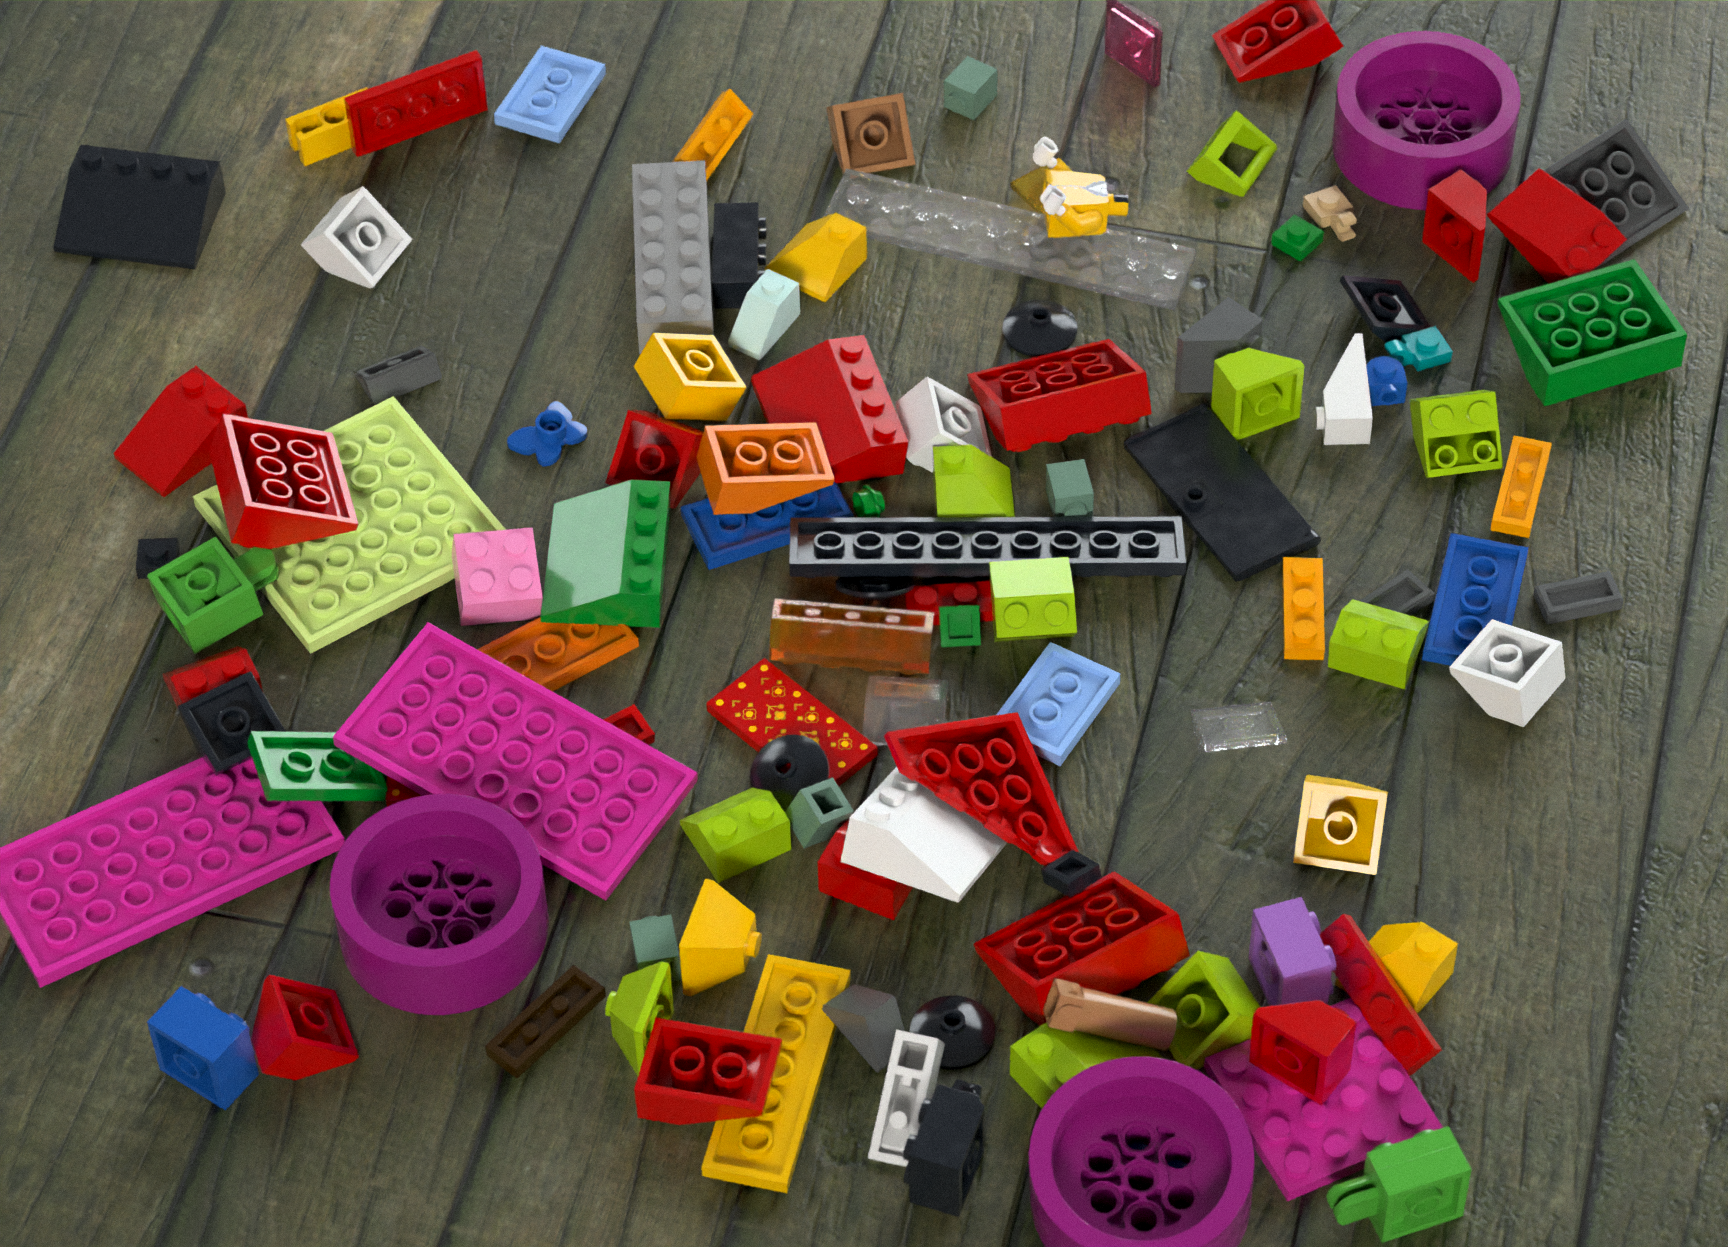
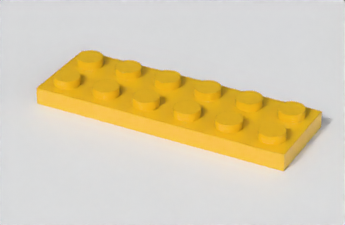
M768 954L744 1029L745 1033L782 1039V1047L763 1116L716 1121L702 1163V1176L788 1193L837 1028L824 1013L822 1007L849 987L851 980L850 970Z

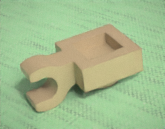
M1336 185L1304 196L1303 207L1320 229L1331 226L1342 242L1356 237L1355 232L1350 227V225L1357 223L1353 214L1354 207Z

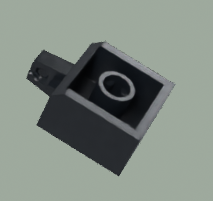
M957 1079L952 1088L937 1084L932 1099H924L918 1116V1124H921L917 1135H909L903 1153V1159L908 1161L904 1174V1183L909 1184L910 1203L960 1217L984 1156V1106L980 1101L982 1086Z

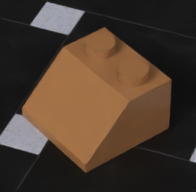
M903 93L826 107L832 143L844 178L915 165Z

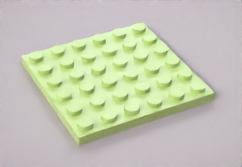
M394 396L325 430V432L333 433L359 523L357 530L270 549L273 552L279 569V578L260 590L310 654L455 579L452 563L454 534L506 530ZM217 484L193 496L195 507L235 558L253 549L231 543Z

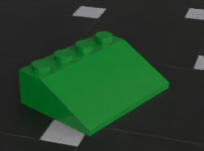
M1635 259L1498 298L1499 309L1526 379L1544 406L1682 366L1687 333Z
M629 480L554 503L541 622L612 626L625 624L626 626L660 628L670 522L669 481Z

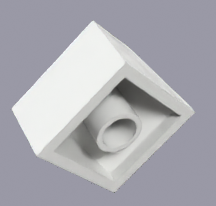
M362 186L341 197L301 246L326 272L364 287L372 288L408 246L412 238Z
M929 377L924 378L895 402L898 418L908 439L906 457L912 464L921 466L933 473V447L973 445L992 457L981 406Z
M1493 619L1449 667L1451 675L1489 716L1522 727L1529 722L1565 680L1562 642Z

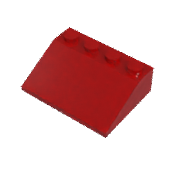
M864 335L828 339L751 376V383L767 424L816 422L835 479L834 483L903 474L908 439Z
M1110 339L967 374L968 382L996 440L1007 451H1026L1032 447V444L1044 441L1050 443L1066 440L1068 435L1080 432L1087 434L1102 431L1104 426L1115 423L1132 424L1138 422L1140 417L1152 414L1146 371Z
M222 414L209 449V454L231 543L239 544L246 548L273 549L357 530L359 523L333 433Z
M1115 871L1102 877L1071 898L1065 896L973 943L975 951L1025 1015L1040 1026L1047 1023L1043 1008L1054 978L1077 983L1083 988L1117 995L1123 991L1136 988L1140 982L1159 972L1172 969L1176 963L1190 956L1179 913Z

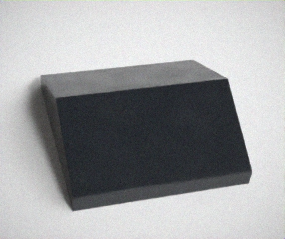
M1343 275L1339 280L1371 332L1385 343L1392 340L1401 341L1402 335L1431 327L1401 280Z
M251 671L178 705V711L197 751L216 775L252 758L247 744L251 731L286 732Z

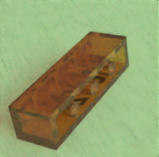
M775 599L770 624L769 660L781 661L789 665L809 663L820 664L826 668H836L839 666L855 667L869 672L890 670L899 671L906 675L929 674L934 612Z

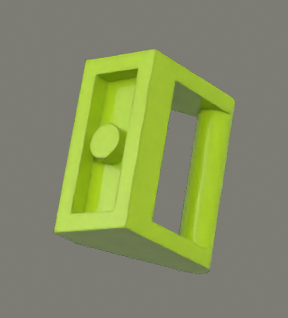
M1236 110L1217 128L1187 172L1197 181L1243 197L1276 152L1277 145ZM1230 142L1257 152L1240 178L1218 160Z

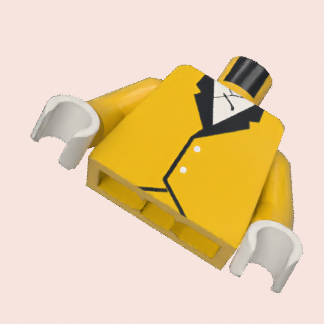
M1042 137L1034 146V162L1039 166H1048L1045 169L1043 193L1040 196L1048 238L1101 235L1106 232L1108 216H1127L1128 194H1108L1105 177L1102 175L1073 172L1060 158H1053L1058 148L1051 139Z

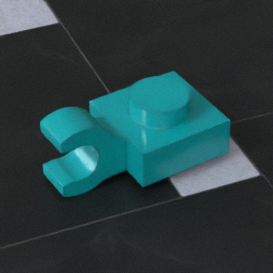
M1436 326L1402 335L1401 341L1392 340L1384 345V348L1390 355L1387 357L1398 360L1403 367L1413 364L1417 371L1451 362L1453 354L1452 349Z

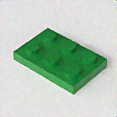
M251 731L247 744L267 801H384L388 788L382 772L334 746L333 736L336 732Z

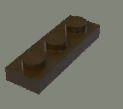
M573 965L485 1045L486 1055L518 1079L606 997L605 987Z

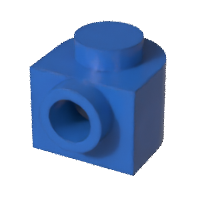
M1380 356L1370 360L1366 368L1371 406L1405 403L1407 379L1402 364L1398 360L1387 356Z

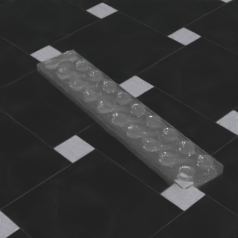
M847 168L823 217H826L833 213H838L865 226L867 239L1174 311L1196 260V249L1107 228L1106 232L1101 235L1048 238L1045 217L1042 213Z

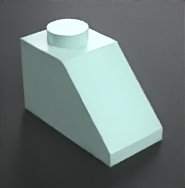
M767 269L748 290L729 337L728 346L760 361L800 315L799 283Z

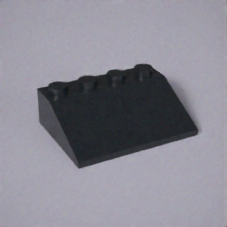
M80 144L69 169L53 246L54 252L195 270L226 194L220 161Z

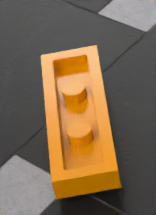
M731 89L722 92L673 162L705 160L707 181L754 114Z
M1513 436L1492 518L1491 531L1525 538L1530 537L1552 443Z
M1283 557L1284 659L1324 660L1323 558Z

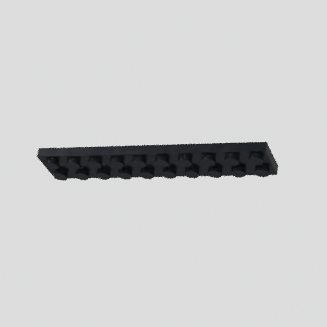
M1181 516L790 518V577L841 576L844 578H854L857 576H881L893 578L896 576H921L932 578L935 576H961L971 578L974 576H990L989 562L1069 557L1072 576L1131 577L1157 575L1160 577H1170L1172 575H1186V555Z

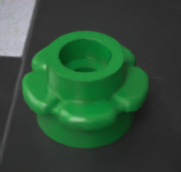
M863 485L862 490L853 493V507L858 518L880 517V513L885 511L884 499L879 490H874L869 485Z

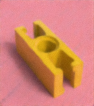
M367 87L285 119L290 146L294 151L299 150L300 160L304 166L352 148L344 98L367 90Z

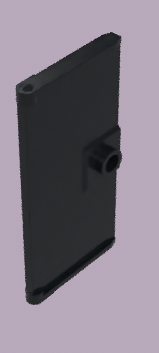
M1205 403L1124 441V449L1131 455L1166 497L1174 511L1196 533L1235 582L1242 581L1282 562L1283 557H1293L1301 552L1310 550L1321 542V537L1312 529Z

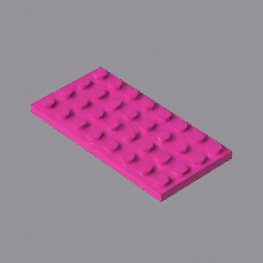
M429 622L333 736L334 746L422 796L432 794L465 795L490 802L515 817L529 832L539 851L542 865L605 901L698 781V772Z
M199 758L1 847L0 916L41 988L335 853L341 849L345 840L321 801H267L252 758L219 775L212 771L203 758Z

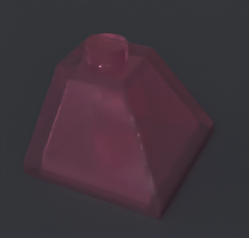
M1106 0L1105 54L1156 88L1160 85L1163 37L1161 24L1155 18L1133 5L1120 0Z

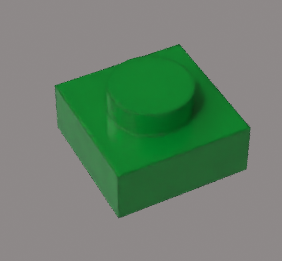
M1294 214L1272 234L1271 245L1301 262L1323 242L1324 231Z
M978 604L938 606L941 647L981 645Z

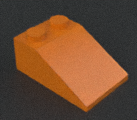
M816 422L705 426L696 457L713 515L754 513L831 486L835 480Z

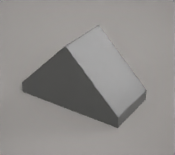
M853 984L823 1005L822 1010L877 1073L889 1065L896 1030L905 1031L894 995Z

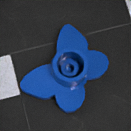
M554 401L550 403L544 412L537 416L536 426L524 427L513 432L507 439V446L510 450L522 455L536 453V459L541 466H551L560 458L562 446L565 444H578L587 438V427L577 421H573L571 412L561 402Z

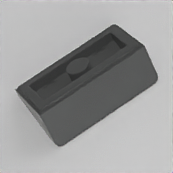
M424 346L416 347L355 373L356 379L375 405L393 396L396 398L442 378L435 353Z

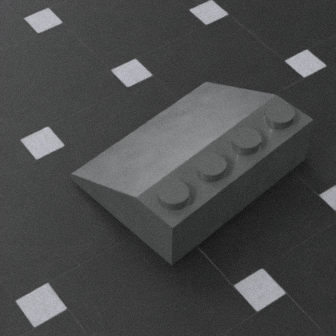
M1627 119L1543 170L1601 210L1627 238L1599 266L1689 209Z

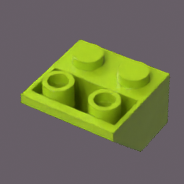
M1478 390L1409 399L1413 438L1427 478L1503 468L1495 391Z

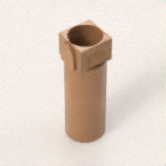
M1054 978L1043 1008L1048 1027L1072 1033L1076 1030L1161 1051H1166L1170 1047L1176 1029L1177 1016L1174 1009L1083 988L1077 983Z

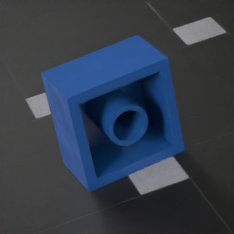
M181 986L147 1021L160 1070L224 1110L259 1075L247 1023L234 1013L228 1015L216 1008L214 1003L202 993L195 995Z

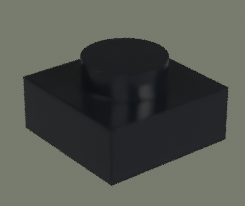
M178 538L138 539L136 560L138 579H148V574L179 557L180 547Z
M1075 850L1069 851L1041 869L1044 883L1070 898L1102 878L1100 865Z

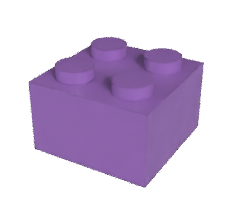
M1302 897L1253 910L1249 961L1269 1006L1321 1000L1328 1004L1329 995L1333 994L1331 973L1336 969L1335 956L1329 945H1323L1320 938L1321 931L1318 918L1313 911L1308 912Z

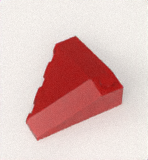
M1018 712L889 731L884 735L899 773L912 781L919 782L950 806L960 812H965L1009 844L1013 843L1030 854L1032 859L1043 866H1047L1071 850L1079 853Z

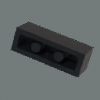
M758 202L714 203V309L741 308L748 290L766 271L759 270V266H766V244H760V240L767 239L766 217H759Z

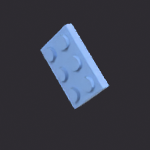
M541 46L494 113L495 125L560 143L606 75L605 64Z
M1050 642L996 715L1018 712L1036 755L1061 766L1119 686L1120 673Z

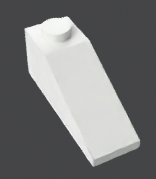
M1354 334L1323 390L1322 406L1315 407V429H1322L1324 445L1370 444L1373 417L1362 334Z
M896 1030L868 1159L907 1167L908 1161L903 1159L907 1139L910 1134L917 1135L921 1125L918 1124L921 1105L925 1098L932 1099L945 1046V1043L940 1039Z

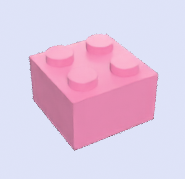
M533 528L453 535L452 563L461 626L535 620L540 617L543 597Z

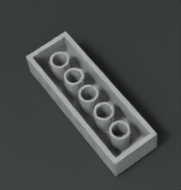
M705 160L632 164L636 314L640 355L652 333L714 335Z

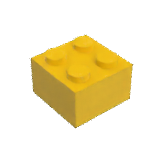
M652 333L634 365L665 419L727 421L746 389L745 384L714 335Z

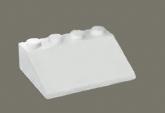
M896 766L851 815L840 862L959 903L1008 842L984 828L982 823L963 811H958L935 796L934 792L919 782L912 781L899 773Z

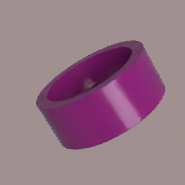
M1411 31L1375 40L1357 51L1347 61L1340 73L1337 84L1332 137L1335 160L1345 177L1358 189L1379 201L1402 208L1426 210L1428 189L1459 170L1464 171L1471 178L1479 181L1488 194L1500 184L1511 166L1520 110L1521 95L1518 82L1511 69L1499 56L1483 45L1461 36L1435 31Z
M456 794L423 795L397 802L373 814L359 825L346 839L334 861L330 877V897L343 959L357 983L370 995L391 1007L424 1015H448L471 1011L498 1000L517 987L529 975L541 957L548 936L549 918L539 851L526 828L511 814L490 802Z
M1125 1057L1113 1059L1091 1066L1069 1079L1051 1096L1041 1110L1031 1135L1029 1147V1185L1033 1221L1045 1247H1238L1245 1234L1250 1218L1254 1176V1149L1251 1134L1243 1114L1226 1091L1203 1073L1189 1066L1163 1058ZM1132 1142H1143L1148 1147L1142 1150H1133L1128 1145ZM1173 1160H1181L1188 1165L1181 1169H1175L1170 1167L1168 1163ZM1103 1163L1111 1167V1169L1106 1172H1097L1091 1169V1167L1095 1164ZM1136 1182H1145L1151 1187L1144 1191H1138L1133 1189L1131 1185ZM1183 1200L1191 1204V1206L1180 1210L1170 1204ZM1099 1204H1108L1114 1209L1108 1213H1100L1093 1208ZM1144 1222L1151 1224L1154 1228L1147 1232H1140L1133 1226Z

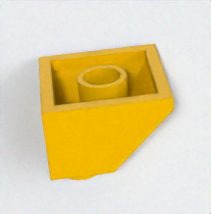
M833 213L810 222L774 257L764 270L769 269L798 282L800 291L826 302L867 259L866 227L838 213Z
M1306 775L1293 863L1376 875L1388 792L1348 780Z
M706 878L679 944L683 995L687 996L696 995L744 973L750 956L757 957L762 941V933L757 932L756 914L714 880Z
M1423 922L1383 925L1369 941L1417 1014L1453 974L1458 943ZM1336 978L1335 985L1346 991L1339 979Z

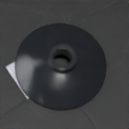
M1030 300L1016 305L1006 314L1002 330L1003 336L1011 348L1021 354L1038 357L1069 348L1077 335V322L1071 311L1059 303L1049 300Z
M881 576L839 577L835 581V587L838 591L848 596L863 599L865 607L881 608L887 605V599L899 597L913 590L915 582L909 576H896L893 578Z
M785 735L778 737L766 744L755 757L750 772L751 788L770 791L783 811L786 812L801 789L829 779L830 768L828 758L819 744L806 736ZM790 763V770L787 773L780 774L781 768Z
M948 995L932 999L921 1006L912 1018L910 1033L940 1039L945 1043L940 1068L958 1070L973 1066L988 1055L995 1041V1024L990 1013L980 1003L967 997ZM956 1023V1024H958V1025H957V1026H954V1027H951V1026H948V1025H946V1024Z

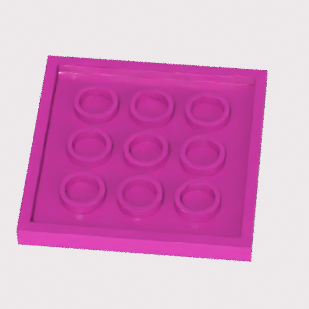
M1351 998L1331 1006L1344 1010L1351 1019L1357 1022L1351 1069L1322 1106L1249 1062L1251 1039L1205 1058L1204 1068L1211 1080L1226 1091L1243 1114L1251 1134L1254 1149L1287 1201L1364 1169L1367 1152L1372 1151L1378 1145L1383 1143L1395 1144L1413 1138V1136L1421 1131L1428 1129L1435 1131L1443 1127L1404 1067L1383 1046Z

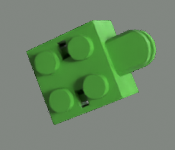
M215 536L148 574L147 577L157 603L193 653L196 654L263 615L255 592L279 578V569L273 552L270 549L254 547L239 557L232 559Z
M1449 1126L1435 1131L1428 1129L1417 1133L1413 1138L1395 1144L1383 1143L1372 1151L1367 1152L1364 1175L1333 1186L1327 1193L1326 1199L1330 1208L1334 1210L1333 1213L1337 1222L1341 1225L1369 1217L1381 1243L1463 1217L1471 1168Z

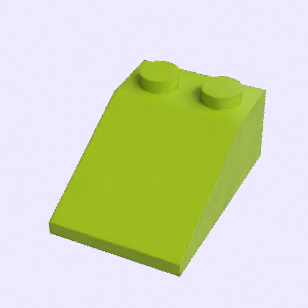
M1044 1023L1010 1046V1075L1043 1109L1051 1096L1065 1082L1091 1066L1125 1057H1163L1152 1048L1076 1030L1072 1033L1048 1027V1024Z

